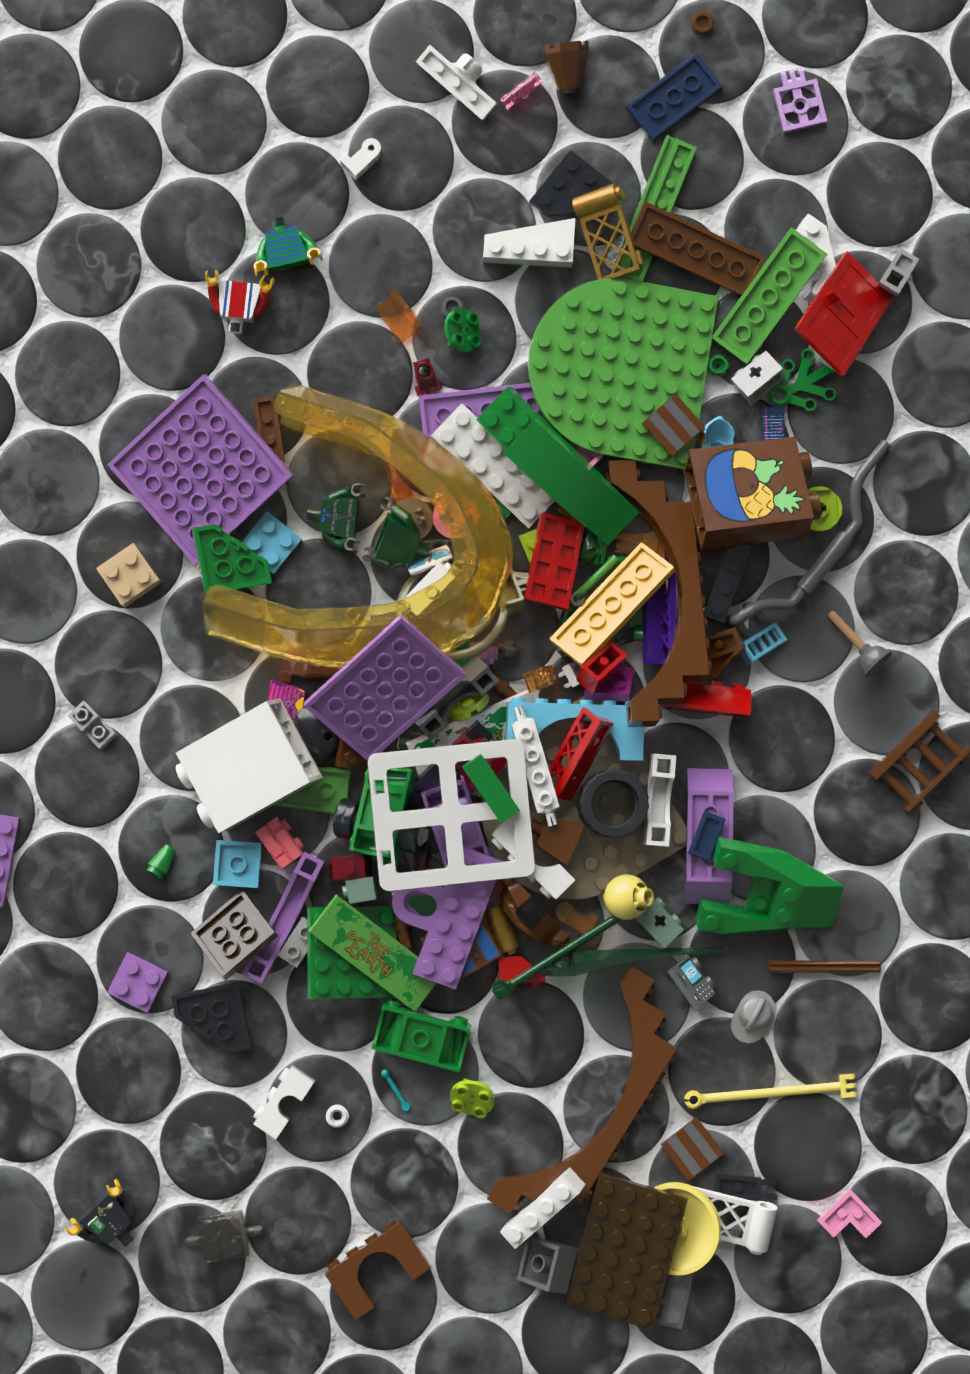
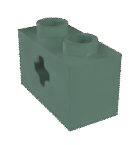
M375 877L346 881V886H342L344 900L349 899V904L378 899Z
M658 897L656 900L653 899L652 905L648 906L645 912L635 919L662 948H665L684 929L681 927L683 922L675 914L670 916L665 910L668 906ZM656 915L658 917H665L663 919L665 923L663 927L661 925H654L656 922L654 917Z

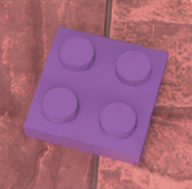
M127 952L107 993L148 1013L168 971Z

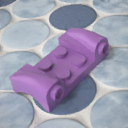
M464 779L457 780L459 804H472L470 795H473V792H471ZM440 786L421 792L426 809L437 808L442 805ZM478 821L463 823L461 825L463 846L494 857L489 846L486 847ZM442 825L432 826L446 868L448 860L445 829Z

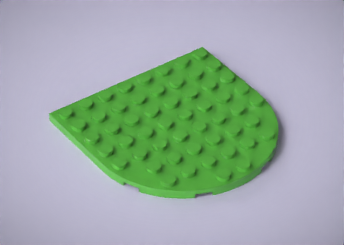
M623 278L591 281L564 294L548 309L541 319L529 349L528 376L534 400L546 421L562 437L588 452L684 470L689 450L695 449L697 435L670 457L641 423L675 393L693 414L700 419L718 296Z

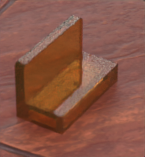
M397 289L391 291L389 298L376 306V311L400 343H403L422 329L421 322Z

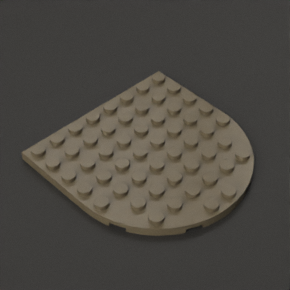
M585 696L571 704H580V700H585ZM594 700L593 704L602 705V701ZM575 718L555 721L538 734L548 769L574 724ZM584 720V729H587L591 722ZM608 735L571 801L557 799L560 807L554 811L555 817L584 825L585 823L581 820L577 807L578 795L583 784L591 776L601 771L614 769L627 771L643 783L647 792L649 762L643 754V761H619L615 744ZM576 736L572 741L573 749L577 748L580 744L579 736ZM568 755L564 756L561 761L562 769L566 768L569 764ZM506 763L497 774V778L510 795L508 766ZM554 775L552 777V783L554 788L558 783L557 775ZM527 779L530 821L533 818L544 823L546 820L545 813H537ZM606 783L599 787L593 796V812L601 822L607 825L622 824L629 819L634 810L633 795L626 786L620 783ZM481 796V803H485L486 801ZM670 800L671 827L669 847L643 845L645 820L643 825L635 830L636 832L622 838L602 837L584 826L567 865L562 864L537 847L535 842L538 836L532 833L534 863L541 867H548L558 863L575 879L558 897L559 899L594 897L603 894L609 882L615 877L624 874L636 876L687 846V827ZM499 820L482 821L484 835L494 857L503 862L510 861L507 858L509 853L504 848L500 851L491 842L493 837L490 834L501 824ZM526 876L514 877L526 888L543 894L539 890L542 886L536 880L532 883Z

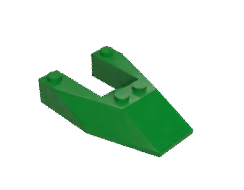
M718 837L713 854L715 868L752 875L753 880L745 907L701 898L695 917L698 930L717 934H764L832 927L844 889L843 884L784 850Z

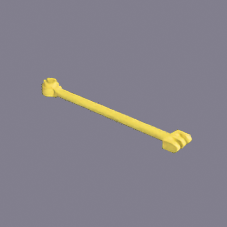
M855 1074L838 1075L839 1082L709 1094H700L698 1091L690 1090L685 1094L684 1099L689 1100L691 1096H696L698 1101L695 1104L685 1101L689 1108L696 1109L701 1104L835 1091H840L841 1098L857 1097V1092H847V1088H856V1083L846 1082V1079H855Z

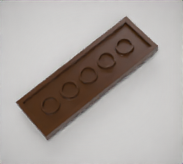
M646 201L643 203L631 230L635 248L739 296L743 295L761 270L766 257Z

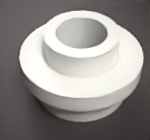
M333 1105L326 1113L328 1124L335 1128L344 1126L349 1118L347 1109L342 1105ZM335 1112L341 1113L342 1118L340 1120L334 1119L333 1114Z

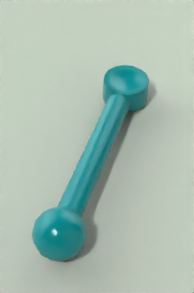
M388 1069L382 1070L381 1075L387 1079L402 1104V1110L408 1111L410 1104L405 1102L390 1077V1071Z

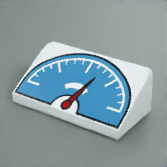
M444 545L429 551L426 557L421 555L413 557L412 562L406 565L410 575L415 576L433 569L438 562H451L453 558L448 546Z

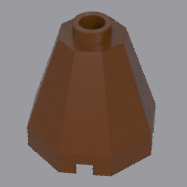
M588 41L554 43L552 46L549 44L542 46L543 58L557 90H563V94L575 93L576 88H580L582 85L589 53Z

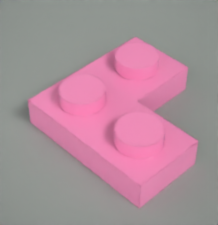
M850 1188L817 1219L833 1237L851 1222L867 1238L882 1223Z

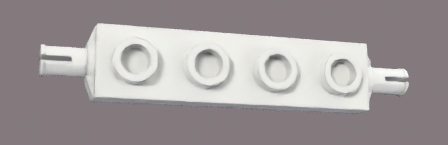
M522 705L519 706L521 715L518 707L514 708L518 721L512 725L516 740H519L524 747L526 775L537 813H545L549 827L552 826L550 817H552L554 825L558 824L554 811L560 806L535 721L532 718H526Z

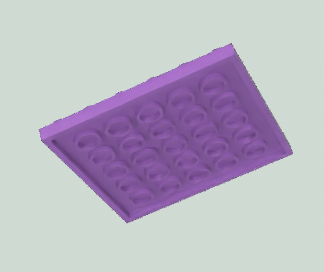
M203 374L107 464L194 565H198V558L192 528L216 524L227 534H232L294 476L206 374Z

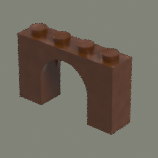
M392 1220L383 1227L385 1231L377 1236L376 1233H373L364 1240L365 1245L359 1249L357 1246L353 1247L345 1253L347 1257L342 1261L336 1259L326 1266L328 1270L325 1272V1276L355 1320L375 1307L374 1301L359 1279V1266L368 1255L375 1252H385L393 1255L400 1262L412 1281L431 1268V1263L401 1220L398 1222Z

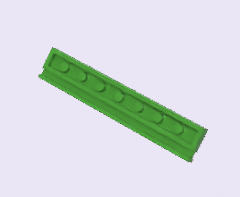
M669 135L665 137L629 226L630 232L645 201L671 213L697 147L679 139H674ZM626 238L624 239L623 244L621 246L622 249L626 243ZM640 250L644 261L643 264H640L641 269L618 278L643 282L653 256ZM619 251L615 263L617 262V259H618V257H619L621 251ZM625 254L620 266L626 269L633 267L632 257Z

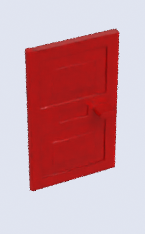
M846 251L794 330L840 377H844L892 302L893 297L885 289L878 286V282Z

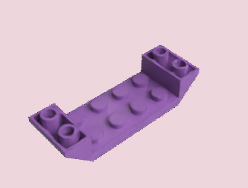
M687 768V850L684 904H699L701 898L730 904L732 871L715 868L713 861L714 850L709 861L689 854L688 850L704 811L726 819L719 837L733 840L734 788L732 769Z

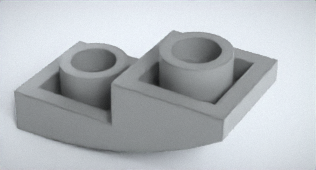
M82 701L68 715L100 750H103L117 736V733L85 701Z

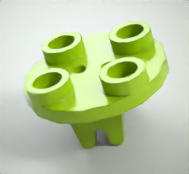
M464 1078L463 1081L455 1084L451 1089L450 1101L452 1109L477 1118L486 1117L495 1103V1096L489 1088L490 1085H484L478 1081Z

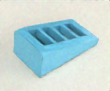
M776 621L744 641L745 648L740 653V656L746 665L755 662L787 641ZM769 630H771V632L777 639V642L773 641L770 634L768 633ZM762 635L769 644V647L766 646L763 639L761 638ZM754 640L756 641V643L758 644V646H759L760 649L762 650L761 652H759V650L757 649V647H756L755 644L753 643Z

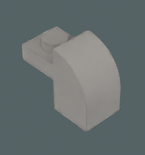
M900 248L878 283V286L897 297L919 259Z

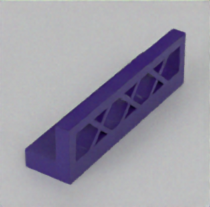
M673 573L667 579V590L665 581L643 605V665L663 666L667 658V649L669 653L673 644L676 631V573Z

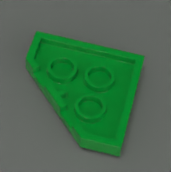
M213 524L192 528L204 595L272 583L268 561L254 553L236 538L224 532L219 526Z

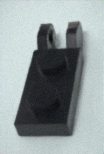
M715 1173L714 1192L747 1200H777V1194L760 1193L761 1185L778 1186L779 1180Z

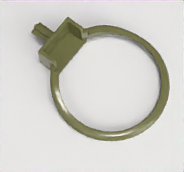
M472 558L453 559L451 562H448L454 565L468 566L480 571L484 575H488L490 577L488 579L500 609L496 625L482 642L464 650H442L452 660H464L485 652L501 637L509 617L524 612L522 593L525 592L527 578L517 580L510 561L493 567ZM425 572L410 576L403 585L397 600V617L400 614L405 617V604L402 600L407 596L410 587L416 579Z

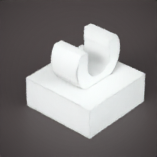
M575 661L562 668L563 671L558 674L559 678L564 675L568 678L569 682L564 685L565 688L570 686L573 688L580 685L576 679L582 666Z

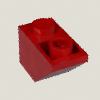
M520 955L498 958L499 976L505 982L532 967ZM539 972L523 983H528V987L541 986V981H546L545 975Z

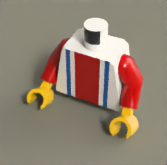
M207 270L205 281L208 283L209 300L214 311L220 314L223 320H230L228 332L242 334L243 322L253 323L254 318L260 317L268 307L271 295L270 289L275 283L274 278L271 279L270 284L264 282L265 275L261 278L259 284L219 280L217 283L218 271L215 270V278H210Z

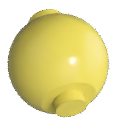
M624 874L615 877L609 882L603 899L608 911L613 916L623 920H631L642 915L647 907L652 905L654 895L653 891L647 888L640 878Z

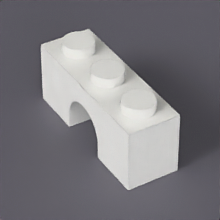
M292 1066L290 1070L288 1068L284 1069L278 1078L282 1082L278 1088L272 1087L266 1096L269 1100L265 1107L260 1105L253 1116L256 1119L254 1125L277 1139L290 1119L280 1110L281 1099L291 1095L302 1101L315 1082L313 1078L295 1066Z

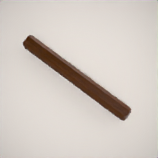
M879 960L769 961L768 969L770 973L881 972V962Z

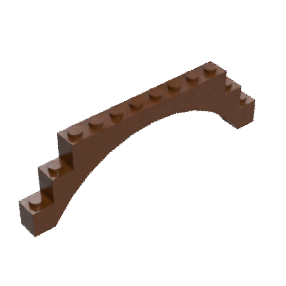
M636 460L609 461L605 467L606 480L640 512L639 515L650 525L663 545L670 564L675 568L674 573H676L678 621L673 644L662 668L654 679L630 699L626 705L628 727H655L660 719H662L661 705L658 706V704H680L684 696L687 695V685L683 682L704 681L712 669L711 661L707 658L709 639L705 638L707 618L703 616L705 596L701 595L703 575L699 573L698 566L701 564V554L697 552L696 545L699 539L697 531H695V520L691 502H668V489H665L664 481H639L640 469L636 468Z
M630 965L619 983L630 1017L632 1033L631 1067L624 1092L612 1116L603 1128L577 1153L554 1166L530 1174L499 1177L487 1195V1200L510 1214L513 1209L517 1211L523 1201L520 1198L521 1195L535 1201L568 1168H571L585 1183L581 1192L573 1200L580 1204L583 1199L588 1201L594 1191L591 1188L595 1180L598 1181L600 1172L605 1173L606 1170L603 1167L607 1161L612 1162L618 1151L615 1148L619 1141L623 1143L630 1133L627 1128L631 1122L634 1124L637 1122L642 1113L639 1110L643 1103L648 1104L654 1094L651 1091L655 1083L658 1085L661 1083L666 1074L663 1072L666 1065H672L678 1055L675 1052L677 1049L675 1046L654 1034L656 1030L660 1032L667 1021L664 1019L666 1014L643 1000L645 996L649 998L655 989L653 985L655 980Z

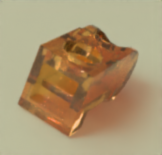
M554 665L542 666L522 674L529 693L560 683L554 673Z
M567 902L558 904L555 909V915L560 921L583 934L592 929L599 916L592 912L586 917Z

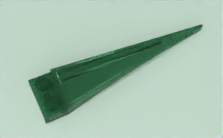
M727 947L574 950L570 953L568 962L559 961L547 967L546 975L552 977L578 976L614 965L651 958L727 953Z

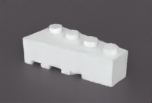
M575 218L486 234L484 236L483 263L572 268Z

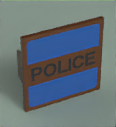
M482 920L462 971L463 978L503 955Z

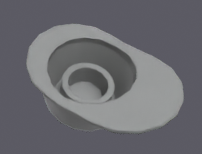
M759 990L751 991L743 997L731 1021V1030L739 1041L754 1043L763 1037L775 1014V1003L772 997L766 992Z

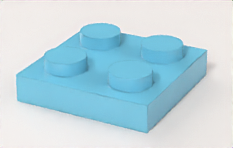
M267 511L241 543L266 559L269 570L275 574L302 539Z
M216 840L213 885L259 888L262 843Z

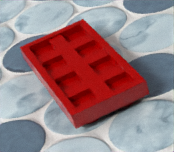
M544 512L540 514L524 594L525 601L565 611L569 609L584 525L581 522Z

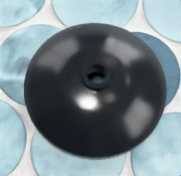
M303 707L296 714L293 723L317 767L334 766L340 737ZM326 732L331 733V737L329 739L324 738V734Z

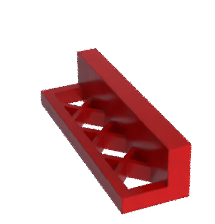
M582 707L549 767L551 779L554 775L558 776V783L554 788L557 799L566 801L573 799L614 725L609 719L598 717L585 707ZM588 716L592 719V722L587 729H584L583 721ZM576 736H579L580 744L577 748L573 749L572 741ZM568 755L569 764L566 768L562 769L561 761L564 756Z

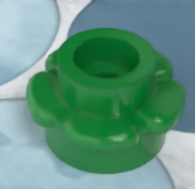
M715 355L708 361V372L712 376H724L726 370L729 369V363L722 355Z

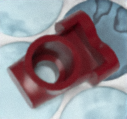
M429 358L413 362L417 386H415L417 396L443 389L440 379L437 380ZM421 367L427 368L426 375L419 373Z

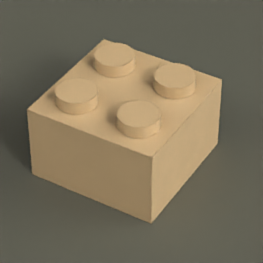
M134 543L96 568L124 608L162 583Z

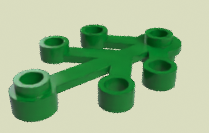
M804 349L800 355L802 361L796 382L787 387L790 372H793L795 369V363L790 359H786L781 364L786 378L769 391L768 399L775 407H784L787 404L802 407L806 412H813L817 407V403L813 398L803 399L792 394L800 390L823 397L825 401L831 402L836 397L835 389L819 387L812 383L832 372H836L826 365L807 376L810 362L814 359L815 354L811 349ZM809 352L812 356L811 359H805L804 353ZM790 363L792 365V369L786 370L784 368V364ZM831 391L833 393V397L827 398L825 396V392ZM782 393L783 399L777 400L775 394ZM806 402H812L814 404V407L812 409H808L806 407Z

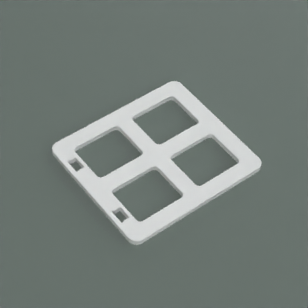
M510 739L375 753L369 757L368 772L379 883L384 890L393 891L524 877L534 872L535 863L524 747L519 740ZM480 753L484 759L505 757L508 766L510 797L520 810L510 817L513 820L516 859L514 861L467 866L464 863L461 825L465 822L497 819V817L486 802L466 805L459 804L455 764L459 761L472 760ZM437 764L439 767L442 805L437 808L392 812L389 806L387 770L391 768ZM375 780H383L384 793H376ZM436 825L444 826L448 860L446 868L404 873L396 871L392 836L394 830ZM382 851H390L391 864H383Z

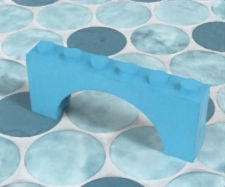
M512 698V702L506 703L505 740L516 739L512 725L518 721L514 710L515 707H518L521 715L519 706L523 705L526 718L534 719L538 734L555 721L570 718L576 719L582 707H585L598 717L609 719L614 723L608 735L615 744L619 761H643L644 727H628L626 705L629 701H625V705H616V701H602V705L593 704L594 700H580V704H571L570 699H557V703H548V699L535 698V703L526 702V698ZM586 716V718L584 719L586 721L592 722V719L588 716Z

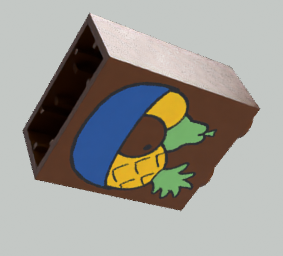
M796 436L689 450L684 472L701 550L807 537L812 521L821 518L820 497L817 492L808 493L805 480L812 477L811 458L808 452L799 453Z

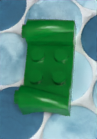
M391 768L386 772L389 806L392 812L406 810L409 794L412 795L417 774L412 769ZM367 769L349 850L357 854L377 857L369 772ZM375 780L376 793H384L383 780ZM394 830L392 833L395 861H397L399 855L397 844L398 830ZM382 851L383 858L391 860L390 851Z
M389 999V1002L385 1001L383 1003L371 1049L460 1072L471 1030V1024L468 1023L467 1018L455 1016V1019L446 1021L405 1010L406 1007L402 1005V1002L396 999Z

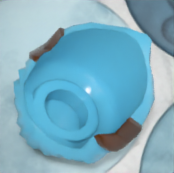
M722 416L714 418L705 425V428L699 434L701 448L736 444L734 428Z

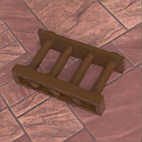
M935 710L931 711L868 773L873 780L878 778L884 779L908 803L902 809L905 813L910 810L915 812L923 804L921 800L958 763L962 765L970 758V746H966L962 750L938 726L937 720L941 716ZM926 731L932 732L956 756L947 766L922 742L923 738L921 736ZM910 746L913 749L916 747L940 772L931 782L906 757L905 751ZM894 762L900 763L924 787L915 797L890 773L889 767Z

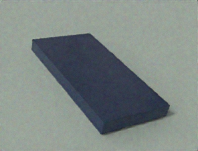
M695 52L628 103L625 108L653 142L722 90L723 86Z

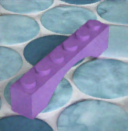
M303 852L283 896L269 921L278 937L247 962L242 972L243 975L261 984L265 982L325 861L307 852Z

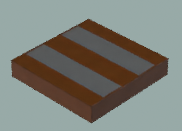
M676 393L641 423L670 457L705 428Z
M697 1117L693 1118L661 1143V1146L688 1181L724 1154Z

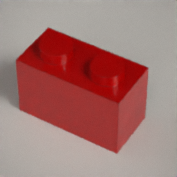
M610 640L581 667L576 681L593 695L622 669L627 654Z

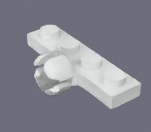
M429 45L417 59V64L480 119L484 120L497 105L491 97L477 86L476 81L483 73V68L470 55L463 54L457 62L451 63Z

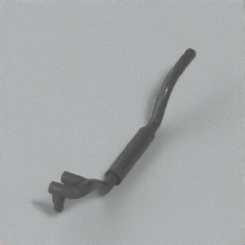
M882 440L859 467L852 480L849 498L851 523L844 532L840 531L800 579L796 584L797 589L788 599L771 598L756 602L746 601L740 612L735 615H727L725 619L727 625L732 628L738 626L741 635L748 639L752 633L745 627L744 622L754 616L759 622H763L766 616L761 611L793 609L801 602L805 595L809 596L853 543L852 538L862 526V485L870 471L891 447L886 440Z

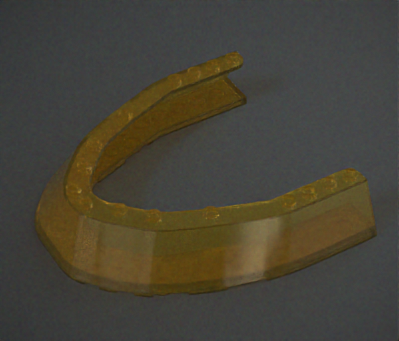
M295 383L278 391L274 407L276 412L282 416L279 423L281 426L376 455L398 470L421 490L436 507L453 545L454 561L450 570L441 579L413 595L396 602L372 606L293 609L228 587L215 585L209 588L203 602L205 634L296 663L342 668L400 614L444 653L456 649L483 631L497 611L512 568L514 556L513 543L505 519L483 482L443 446L413 426L387 413Z

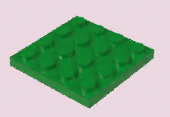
M391 906L354 907L397 940L396 931L393 928L395 921ZM307 907L308 999L395 997L308 931L326 907Z

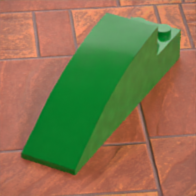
M506 387L476 419L506 449L503 453L607 545L640 513L513 387Z

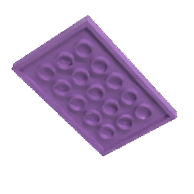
M400 614L304 702V707L368 761L372 754L381 753L466 677V671Z

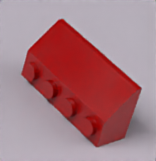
M688 681L686 683L687 695L684 696L680 704H658V706L661 705L662 709L747 718L751 715V690L746 689V685L733 684L731 688L723 687L724 683L710 681V685H703L701 681Z

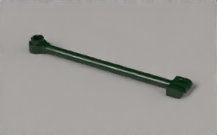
M612 915L513 979L506 982L503 979L496 981L492 985V992L496 999L505 998L515 990V987L623 919Z

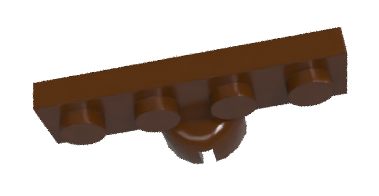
M275 396L253 399L256 418V429L254 430L286 465Z

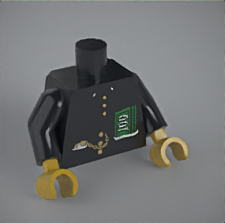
M114 1180L115 1188H110L106 1185L109 1194L79 1221L81 1225L74 1218L70 1219L74 1226L72 1228L64 1227L69 1235H77L86 1241L101 1245L105 1243L110 1244L117 1238L125 1247L135 1239L127 1229L134 1221L132 1198L121 1188L119 1180Z

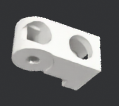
M373 138L365 140L361 149L350 158L346 154L341 158L340 165L357 180L380 158L381 145L379 141Z

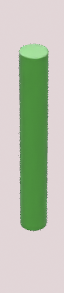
M614 554L578 589L580 590L577 593L579 600L620 561Z

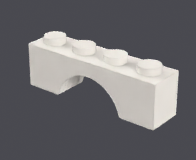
M650 754L647 787L649 809L644 824L643 845L669 847L671 827L670 797L675 778L676 755Z
M509 818L501 823L490 835L493 837L491 842L500 851L504 848L509 853L507 858L510 861H514L516 859L513 820ZM558 863L548 867H541L535 864L534 872L526 876L532 883L536 880L542 886L539 890L548 899L551 896L557 899L575 881Z
M568 1168L535 1201L512 1217L504 1225L500 1233L516 1249L581 1192L585 1183L571 1168Z

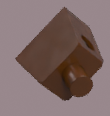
M550 817L552 826L548 827L547 819L542 823L532 818L531 832L538 836L535 845L562 864L567 865L585 825L557 817L556 821L558 824L554 825L552 817Z

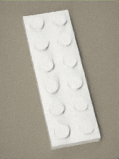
M461 403L431 437L467 469L527 528H530L540 517V514L545 512L555 500L503 453L506 449L476 420L477 417Z

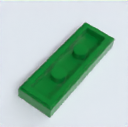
M481 753L462 766L500 823H503L520 811Z

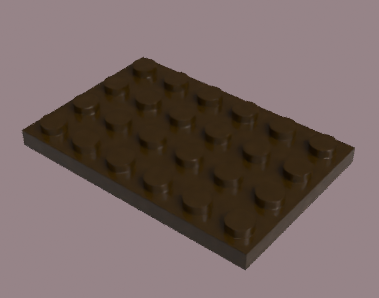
M600 1172L565 1303L653 1331L689 1198Z

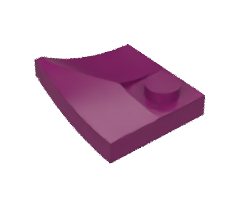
M622 667L593 695L585 689V700L630 701L635 668Z

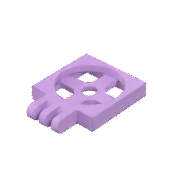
M802 67L797 68L799 76L797 78L794 69L789 70L790 79L788 80L785 71L780 72L783 87L773 89L783 133L827 123L817 79L806 81ZM801 88L809 90L815 97L806 99L802 95ZM792 90L794 98L792 103L782 105L781 100L783 96ZM797 102L804 103L802 110L796 108ZM818 106L819 111L816 118L809 121L808 109ZM792 112L798 114L800 123H790L786 120L785 114Z

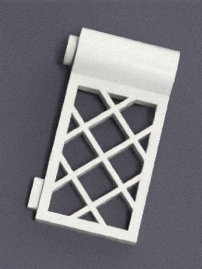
M695 1187L707 1197H710L711 1202L719 1199L723 1200L727 1208L718 1212L722 1226L720 1240L746 1246L749 1252L755 1255H762V1253L768 1251L778 1209L776 1205L766 1201L755 1202ZM739 1205L749 1207L748 1214L739 1218L734 1210ZM730 1211L736 1221L726 1226L720 1216ZM739 1224L744 1232L743 1237L732 1236L729 1229Z

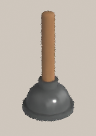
M831 611L828 614V618L859 649L858 653L862 656L860 664L866 677L877 671L892 655L890 649L886 650L882 646L871 647L869 643L865 644L835 611Z

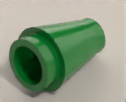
M165 844L147 864L149 867L146 871L162 880L164 875L167 876L176 850Z

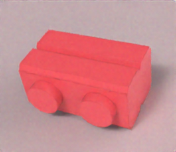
M276 817L255 833L279 867L284 869L302 856V849L305 846L298 836L292 837L289 832L292 828L286 819L280 820L279 817Z

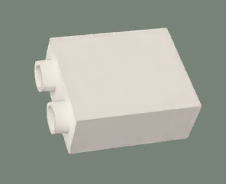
M281 698L260 704L176 752L181 762L176 765L179 779L188 789L195 788L202 803L197 805V811L201 820L208 828L215 827L218 833L238 826L323 778Z

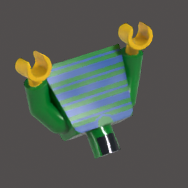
M277 217L272 219L274 231L265 233V239L261 240L259 244L256 262L254 263L255 276H258V271L263 270L265 275H268V271L272 273L310 263L313 265L314 258L319 257L322 261L323 257L315 242L304 231H298L296 226L287 228L285 217Z

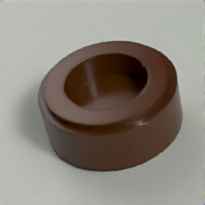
M705 11L697 12L691 20L692 30L698 35L708 34L713 28L714 21L712 16Z

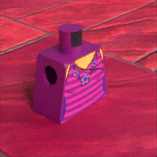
M270 680L267 701L281 698L293 721L296 714L304 707L307 691Z

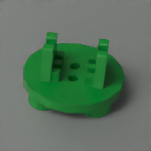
M464 308L452 310L447 315L444 326L448 347H453L456 351L462 353L473 351L481 344L478 315Z

